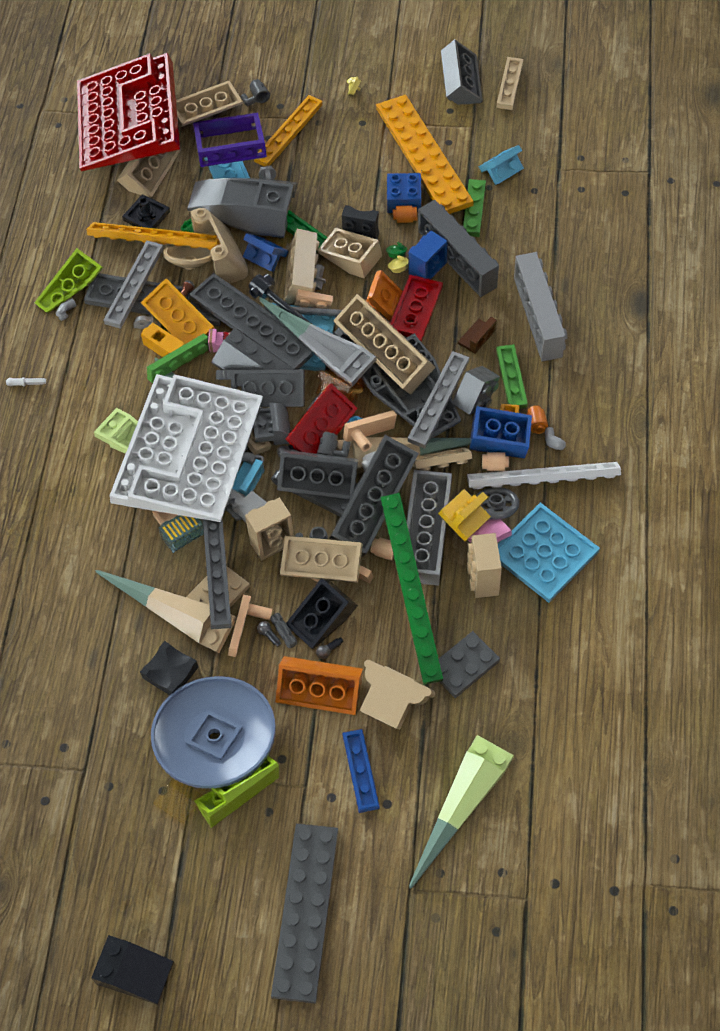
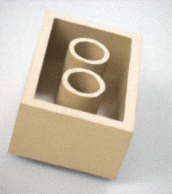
M280 497L268 501L258 509H252L245 515L250 544L261 561L283 550L285 536L294 537L291 514Z
M496 533L472 535L471 543H468L469 553H467V571L471 577L470 590L474 591L475 598L499 596L502 567Z

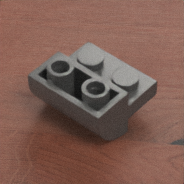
M269 403V408H260L253 426L255 443L274 441V445L289 444L285 440L291 432L287 408L279 403Z

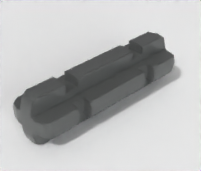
M280 613L272 615L270 617L271 622L285 641L288 648L296 646L297 640L292 635L285 621H283Z

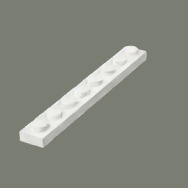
M618 462L477 473L467 474V482L469 488L482 489L484 486L499 488L502 485L508 484L511 486H519L521 483L535 485L544 481L557 483L559 480L577 481L580 478L594 480L597 477L614 478L616 475H621V467Z

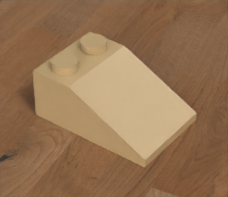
M335 228L317 250L320 255L349 274L365 278L382 257L379 240Z

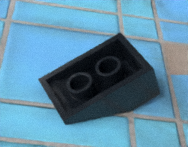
M321 578L286 624L311 649H314L340 627L358 605L331 581Z
M108 935L91 979L96 985L158 1005L174 961L131 942Z

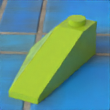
M76 248L34 303L46 313L51 312L90 284L103 267Z

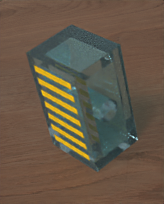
M177 515L158 527L161 538L172 553L204 534L203 524L199 518Z

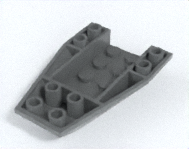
M217 178L197 181L194 184L187 209L192 211L198 208H205L223 224L250 234L284 238L288 225L287 214L291 198H295L298 183L267 178Z
M415 333L406 339L435 366V369L412 394L403 390L377 363H374L361 377L374 396L412 426L415 425L441 374L434 357ZM450 398L430 439L461 422L455 405L452 404V398Z

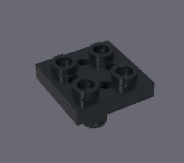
M142 194L122 218L123 221L136 227L156 229L170 213V207Z

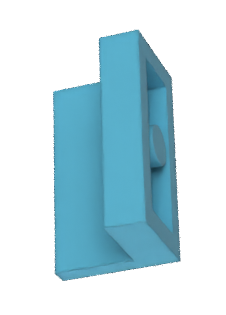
M256 459L253 465L244 462L237 473L233 489L245 496L253 491L264 473L263 461Z

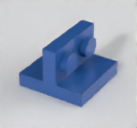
M246 233L243 239L249 242L243 257L271 272H274L280 256L287 257L289 252L260 236Z

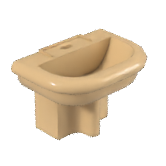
M371 660L364 662L366 667L365 678L371 684V687L359 711L400 730L412 704L422 705L429 698L435 696L434 690L417 683L416 680Z

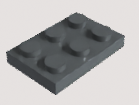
M472 631L439 658L443 681H440V683L456 699L499 663L500 657Z

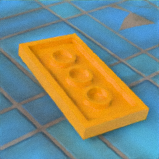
M167 278L141 302L171 335L185 344L203 333L208 336L209 329H215Z

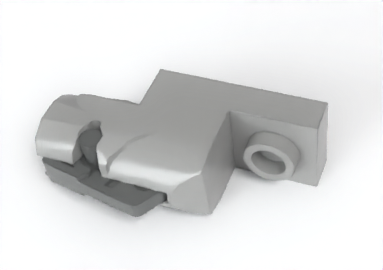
M232 488L225 510L236 521L243 520L246 522L245 515L249 511L258 509L267 502L253 491L245 496Z

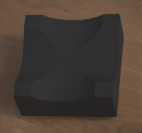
M345 205L341 215L342 230L378 239L379 211H360Z
M164 641L155 656L142 668L140 673L144 680L171 695L188 682L198 669L197 660L181 653Z

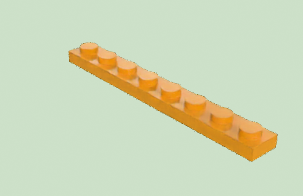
M93 222L87 228V235L94 236L95 238L109 237L112 240H137L143 243L151 241L162 245L174 244L175 246L184 245L191 248L203 247L208 250L221 244L217 235L97 222Z

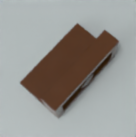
M490 317L484 322L478 318L461 337L458 344L476 354L496 331L497 320Z

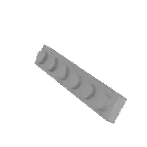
M151 241L145 242L107 312L104 324L122 328L163 251L162 244Z
M452 351L408 436L409 443L424 449L426 448L469 362V357Z

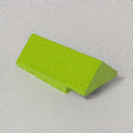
M268 756L263 764L245 779L229 786L211 788L210 792L195 800L196 806L211 828L277 780L279 778V765Z

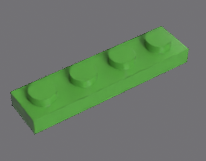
M469 179L468 193L474 202L472 207L465 209L463 227L473 237H480L486 180Z
M203 333L147 366V379L153 383L156 374L165 376L200 354H204L209 350L208 337Z
M515 345L497 346L496 352L507 403L520 405L519 409L527 408L528 403Z

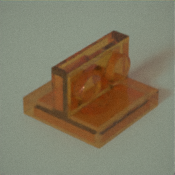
M320 370L317 376L322 379L316 391L317 395L322 393L332 383L352 402L356 393H362L364 386L358 383L351 386L341 377L339 378L333 371Z

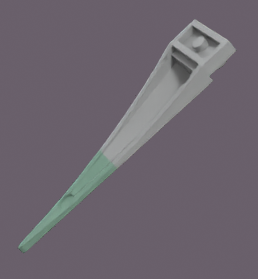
M259 298L260 302L322 362L351 386L377 360L376 356L362 346L325 331L269 301Z

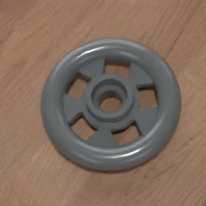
M490 487L476 495L478 497L484 492L489 496V499L481 504V507L487 505L488 509L484 510L491 516L489 519L499 520L508 518L519 508L517 495L506 488ZM506 503H512V505L506 506Z

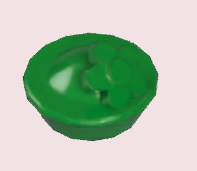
M192 219L184 221L180 228L181 231L194 232Z
M397 242L398 245L387 247L386 252L391 258H397L398 255L404 257L407 247Z

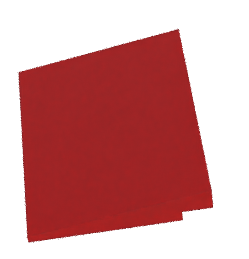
M149 53L77 81L79 169L81 172L180 150L173 62L168 53L154 58Z

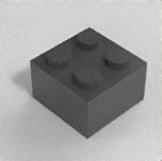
M484 366L466 371L452 404L470 415L475 413L477 406L488 408L492 401L491 396L499 386L500 376Z

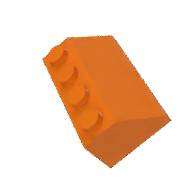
M284 656L279 664L275 702L356 715L363 668Z

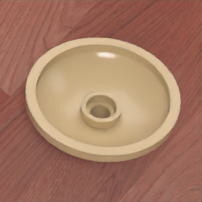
M173 244L164 250V258L168 262L188 270L201 267L212 260L211 250L203 247L191 248L190 246H175Z

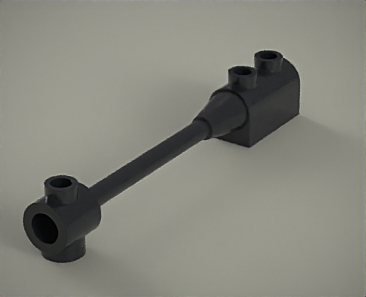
M258 274L252 279L249 284V293L253 298L259 296L266 299L269 297L285 311L311 323L273 292L275 281L269 274L264 276ZM343 334L340 336L341 338L354 343L346 335Z

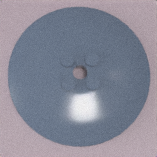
M223 676L197 679L178 688L158 709L151 728L152 748L162 769L172 778L183 784L197 788L229 786L251 775L268 757L275 739L274 714L264 695L244 681ZM212 733L220 734L217 739L209 738Z

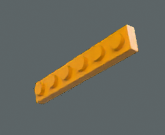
M308 95L266 142L267 157L254 159V162L264 167L270 166L323 106L322 100Z

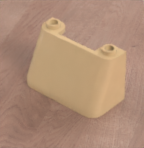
M205 208L190 211L194 233L217 235L221 243L213 247L210 252L215 274L229 284L245 279L248 276V267L229 228Z

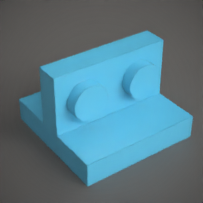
M519 145L507 149L478 167L481 172L487 170L494 184L497 185L524 169L517 156L522 149Z

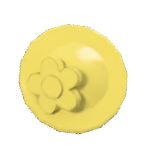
M358 76L347 80L349 84L348 95H354L356 90L360 91L361 88L358 86L361 80Z
M398 255L396 259L388 264V268L393 273L403 272L408 268L409 260Z

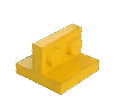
M464 489L438 514L466 541L491 517L481 507V504L488 496L484 492L478 497L475 494L471 496Z

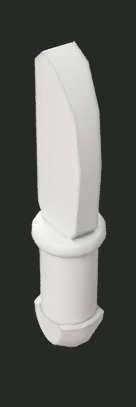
M8 378L6 384L8 386L46 384V379Z

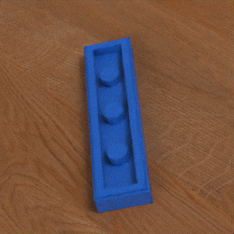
M363 729L344 732L342 736L358 811L362 813L380 809Z

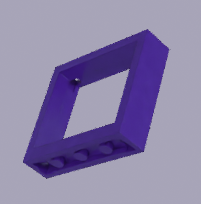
M258 113L193 122L200 167L267 157ZM255 129L257 131L258 140L202 148L201 138ZM207 157L208 160H207V161H203L202 158Z

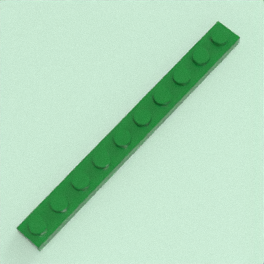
M400 493L382 496L381 503L423 685L443 681V675Z

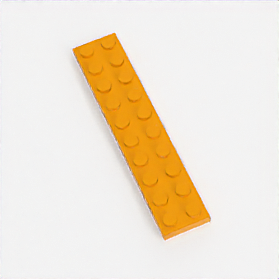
M406 94L376 104V110L415 173H421V183L432 201L436 200L439 204H442L449 214L472 207L473 199Z

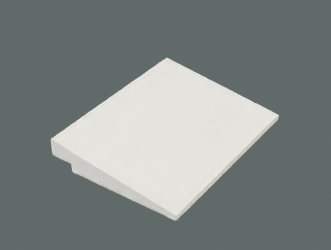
M156 374L110 493V503L221 522L263 396L175 374L173 378Z

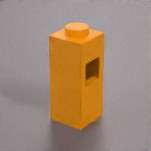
M153 322L141 333L143 345L161 357L185 345V343Z

